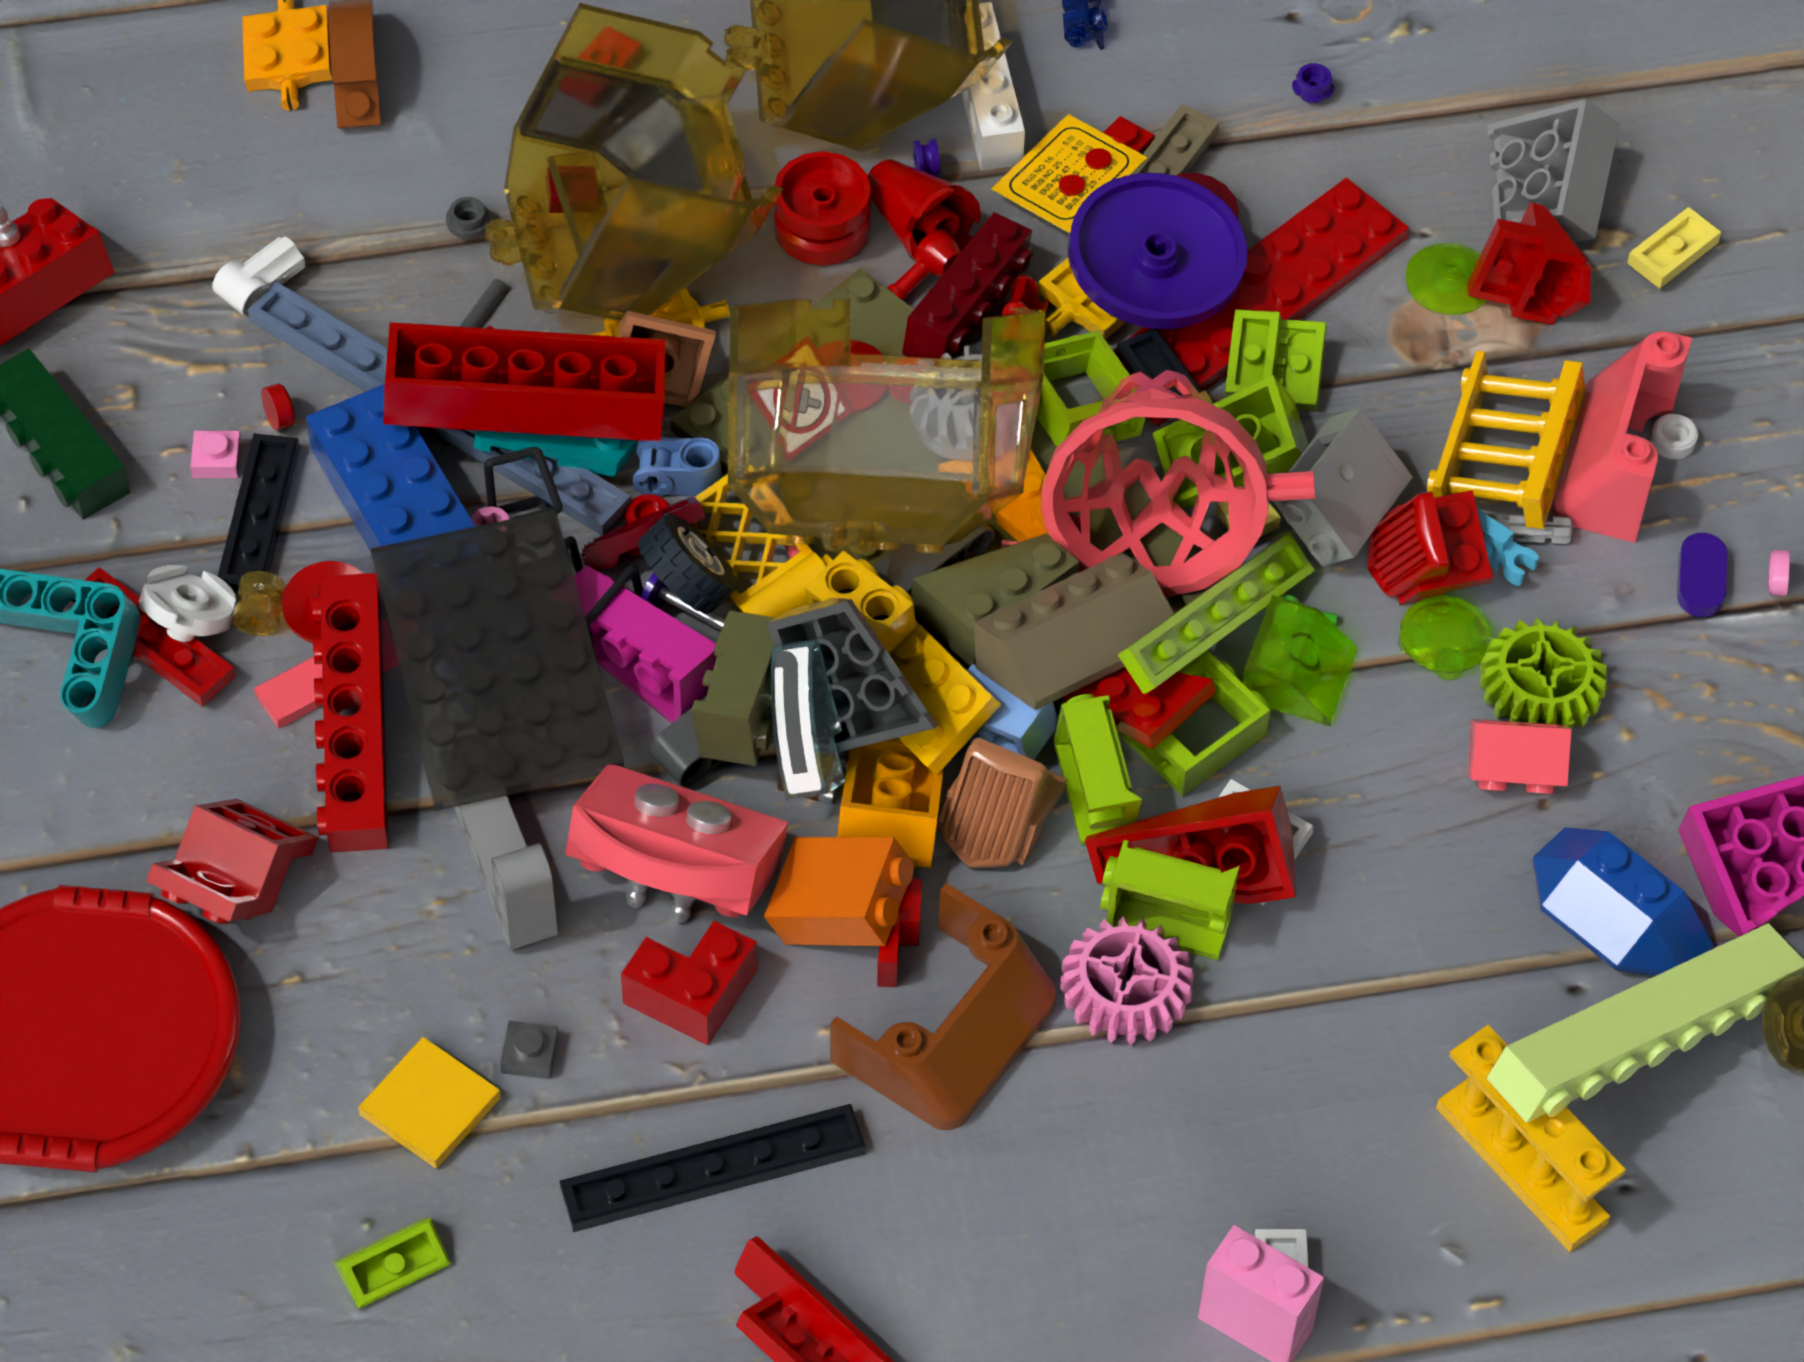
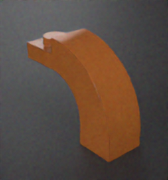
M373 0L329 1V39L337 128L381 125Z

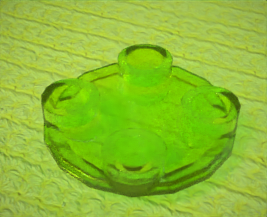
M1438 595L1422 599L1407 610L1400 623L1398 645L1418 665L1436 672L1444 680H1455L1462 675L1463 671L1470 670L1481 663L1487 646L1492 640V629L1486 616L1475 605L1458 597Z

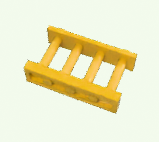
M1476 350L1471 368H1465L1462 373V396L1438 469L1430 471L1427 492L1432 491L1435 498L1473 490L1475 498L1515 502L1518 508H1523L1526 527L1544 529L1586 394L1583 362L1565 360L1560 377L1553 378L1552 382L1488 375L1485 351ZM1485 393L1549 400L1551 405L1549 412L1543 411L1541 416L1480 409ZM1475 426L1539 434L1540 438L1538 446H1532L1530 450L1469 443ZM1464 460L1528 468L1529 472L1527 481L1521 480L1520 484L1458 477Z
M1486 1025L1450 1051L1449 1057L1469 1078L1440 1097L1436 1109L1569 1252H1572L1608 1225L1610 1215L1593 1197L1623 1176L1626 1169L1567 1107L1553 1117L1544 1114L1528 1123L1523 1120L1486 1079L1507 1046L1506 1042L1489 1025Z

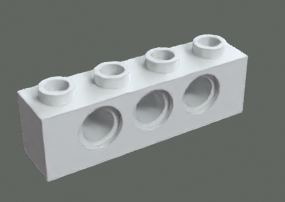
M992 2L949 7L948 43L980 170L1015 166L1024 157L1025 129Z

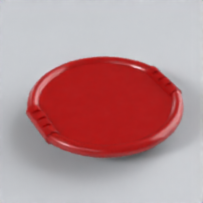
M58 885L57 888L25 896L0 908V1164L97 1173L100 1169L134 1160L157 1149L186 1129L206 1109L226 1080L235 1058L241 1029V1001L232 967L224 952L198 921L180 908L156 897L154 893Z

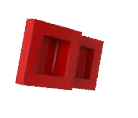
M912 879L911 883L907 886L898 910V919L895 925L892 926L885 946H879L877 963L878 987H897L899 945L919 946L922 879Z

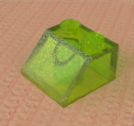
M1272 595L1244 668L1242 683L1250 691L1258 692L1265 699L1270 709L1331 726L1357 653V647L1318 608Z

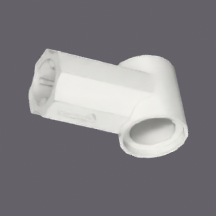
M286 236L283 238L278 237L243 264L237 260L225 264L216 274L212 289L240 314L249 318L248 309L276 281L284 284L304 269L305 260L294 242Z

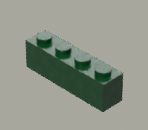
M30 348L1 363L0 416L7 423L5 424L6 430L18 448L25 446L30 452L29 458L37 473L42 478L48 475L54 482L53 489L63 506L67 508L72 505L84 520L130 494L125 466Z

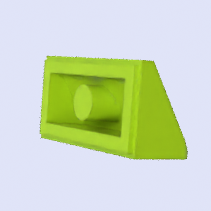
M430 1217L420 1218L332 1261L357 1309L451 1264Z

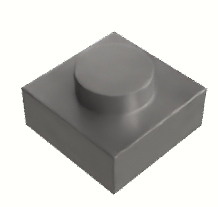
M509 1020L500 1061L501 1073L550 1079L559 1037L558 1026Z

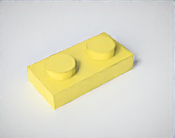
M1687 207L1629 253L1627 264L1660 289L1717 245L1721 231L1690 207Z

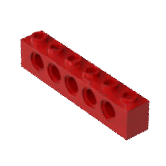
M377 573L320 576V594L312 595L314 623L321 622V636H313L314 663L322 664V678H314L315 706H323V720L315 721L316 748L324 749V763H316L317 791L325 792V806L317 807L318 835H327L330 853L389 849L381 594ZM345 624L356 625L355 628L349 631L338 630L340 626ZM352 665L358 667L350 673L339 672L345 666ZM353 707L359 709L353 715L345 716L339 714L346 708ZM348 750L361 752L354 758L346 759L340 757L342 753ZM349 793H359L362 795L353 802L341 800L343 796Z

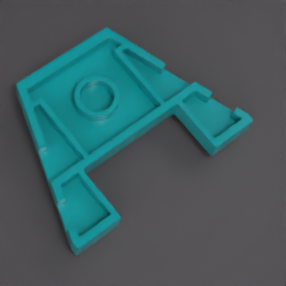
M478 430L475 434L473 448L490 452L491 446L514 450L513 452L529 447H538L542 450L544 457L558 459L557 466L584 468L592 473L615 477L635 452L639 441Z

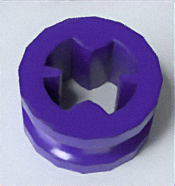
M929 139L927 144H921L919 140L913 141L914 167L940 177V156L936 139Z

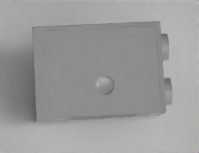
M1360 407L1330 417L1288 471V473L1314 471L1315 499L1273 502L1281 511L1287 523L1293 527L1308 547L1310 553L1321 566H1326L1355 557L1413 476L1363 408Z

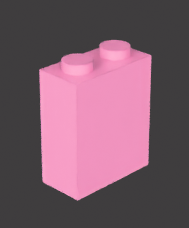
M1233 1225L1207 1263L1198 1319L1271 1362H1292L1313 1331L1324 1277Z

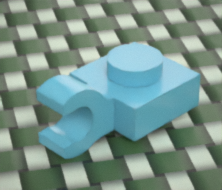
M1477 508L1490 566L1496 570L1503 566V575L1506 580L1520 586L1524 581L1525 571L1516 565L1522 564L1534 571L1539 561L1538 554L1534 550L1514 542L1513 531Z

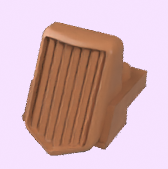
M976 738L967 749L960 773L948 790L936 829L942 831L946 844L968 868L1005 867L1013 862L1024 865L1043 835L1045 821L1062 796L1067 778L1048 771L1038 761L987 740Z

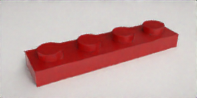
M100 567L85 579L86 581L117 586L139 608L138 602L140 597ZM76 599L68 603L69 608L74 606ZM120 605L113 607L108 612L106 618L114 616ZM139 608L141 623L132 655L201 707H204L236 677L234 667L196 638L189 642H182L171 638L167 634V628L152 620Z

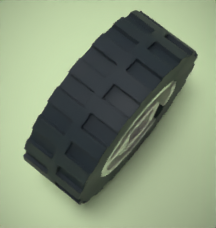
M664 514L638 541L641 555L659 580L673 594L678 596L686 605L688 604L697 612L700 611L706 615L712 613L738 588L737 578L721 553L716 550L714 545L701 532L675 514Z

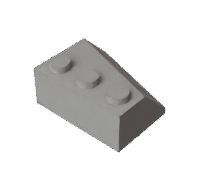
M1583 99L1487 124L1488 136L1494 142V152L1489 154L1490 167L1496 171L1497 182L1492 188L1494 225L1498 218L1520 223L1529 203L1534 202L1543 204L1552 213L1574 243L1595 239L1620 123L1588 99Z

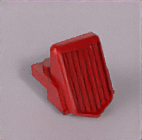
M1530 202L1520 223L1497 219L1466 286L1468 296L1510 305L1511 317L1553 325L1557 317L1566 318L1590 303L1592 269L1588 259L1552 213L1543 204Z
M1473 490L1435 498L1432 491L1417 494L1408 502L1400 504L1388 512L1370 535L1367 570L1386 596L1398 598L1399 606L1445 597L1447 591L1492 583L1493 575Z

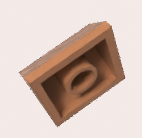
M626 311L619 322L616 337L665 340L664 403L687 407L698 398L716 331Z

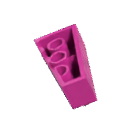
M586 565L547 598L549 625L571 643L585 649L580 631L581 621L612 586L614 580ZM622 587L589 627L596 651V658L593 661L672 724L692 708L695 700L701 701L707 696L709 686L703 685V677L706 670H714L717 656L714 655L716 643Z

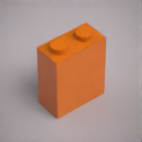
M794 837L764 918L785 945L885 946L892 926L895 925L898 919V910L906 888L912 881L915 865L895 837Z

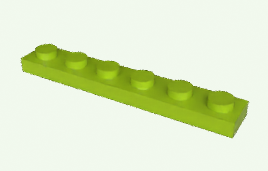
M1289 532L1117 655L1142 693L1146 694L1315 570Z

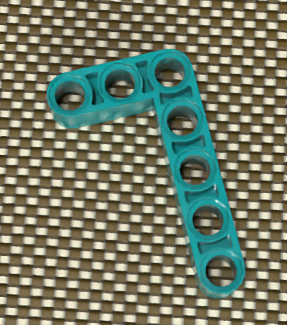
M0 569V623L76 634L60 692L62 705L87 727L100 728L107 725L114 718L119 705L141 623L139 608L117 586L112 584ZM32 593L31 599L26 604L20 606L22 600ZM76 599L74 606L70 610L63 612L65 606L70 601ZM120 605L114 616L106 618L108 612L113 607ZM108 649L106 656L101 661L94 663L96 656L101 651ZM95 694L93 702L86 707H82L84 700L88 696Z

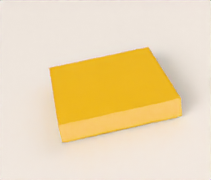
M422 1037L358 1106L361 1117L437 1169L501 1099V1095L497 1087Z

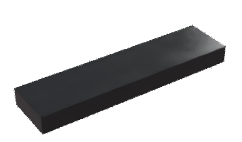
M253 434L217 576L225 581L234 593L264 596L300 450L299 438Z

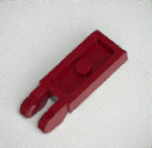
M688 497L593 539V542L588 541L581 548V560L584 561V565H588L596 571L616 566L618 558L622 553L629 551L631 556L641 554L639 551L640 547L638 546L639 539L664 514H675L687 521L692 527L698 529L697 521L706 518L703 508L695 497Z

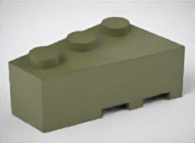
M1046 533L912 578L911 598L914 602L915 617L969 666L972 664L976 665L974 621L994 613L999 608L1009 606L1024 599L1038 590H1043L1067 579L1072 574L1078 573L1079 561L1058 542L1053 541Z
M736 611L728 612L714 648V655L717 656L714 670H706L703 677V685L709 686L705 701L695 700L691 709L700 757L757 766L761 749L769 748L773 723L769 721L771 708H775V657L777 652L767 622L773 620L774 617Z

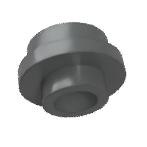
M462 197L451 204L446 214V225L448 230L457 237L465 239L475 238L485 233L489 228L490 214L488 209L477 198Z

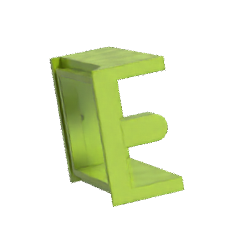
M1092 694L1075 696L1068 700L1067 703L1062 704L1054 737V746L1062 777L1067 778L1065 788L1080 846L1086 845V836L1137 822L1143 800L1131 792L1132 786L1112 711L1108 709L1109 695L1095 697Z
M1124 840L1118 858L1109 857L1102 884L1105 885L1100 909L1107 911L1106 921L1112 927H1118V922L1124 915L1128 926H1137V923L1144 918L1147 923L1146 929L1149 931H1153L1162 925L1165 931L1164 940L1177 936L1180 943V951H1187L1191 954L1218 961L1232 918L1240 866L1221 873L1219 869L1138 847H1135V849L1128 848L1129 841Z

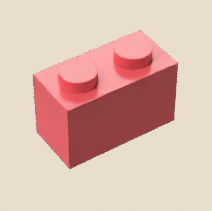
M1471 719L1467 776L1471 780H1478L1479 789L1503 791L1507 789V782L1526 784L1525 791L1553 794L1555 786H1567L1572 729L1567 725Z

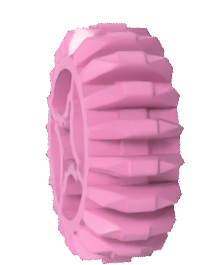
M1123 915L1118 922V927H1112L1103 919L1102 923L1099 924V933L1087 927L1082 934V941L1073 940V943L1070 945L1069 955H1066L1062 962V972L1064 974L1061 976L1060 988L1062 993H1065L1064 1003L1067 1010H1075L1074 1019L1077 1025L1090 1022L1089 1031L1092 1037L1104 1030L1108 1032L1107 1039L1110 1044L1117 1039V1035H1124L1131 1046L1136 1041V1035L1142 1034L1151 1043L1155 1038L1156 1029L1168 1034L1169 1030L1172 1029L1173 1020L1181 1021L1185 1015V1008L1192 999L1193 990L1191 986L1193 985L1194 972L1192 968H1189L1190 958L1188 952L1179 951L1180 943L1177 936L1164 940L1165 931L1162 925L1153 931H1149L1146 929L1147 923L1142 918L1137 923V926H1128V922ZM1133 970L1130 981H1127L1125 990L1121 991L1124 980H1127L1129 971ZM1099 993H1102V994L1108 996V997L1111 999V1001L1107 1000L1106 998H1104L1103 996H1101Z

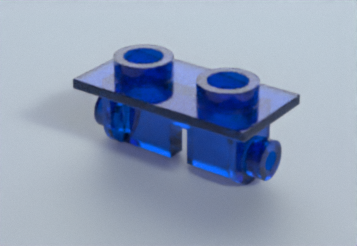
M1062 0V7L1065 11L1063 13L1064 39L1069 42L1070 46L1075 48L1082 47L1087 41L1095 40L1099 49L1103 50V31L1108 30V20L1101 6V0Z

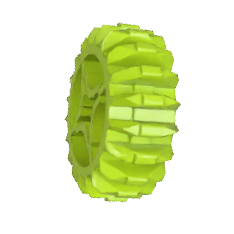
M1537 617L1531 627L1522 620L1518 621L1514 626V630L1504 627L1499 633L1498 639L1492 638L1488 644L1485 656L1482 657L1480 664L1481 675L1479 685L1480 690L1485 691V705L1495 706L1494 713L1496 719L1508 716L1510 718L1509 721L1567 725L1571 729H1573V725L1583 728L1588 722L1589 716H1595V713L1599 711L1601 699L1605 697L1607 690V665L1601 663L1603 658L1601 649H1591V636L1576 637L1577 630L1575 625L1568 630L1561 629L1558 619L1551 626L1543 625L1540 618Z

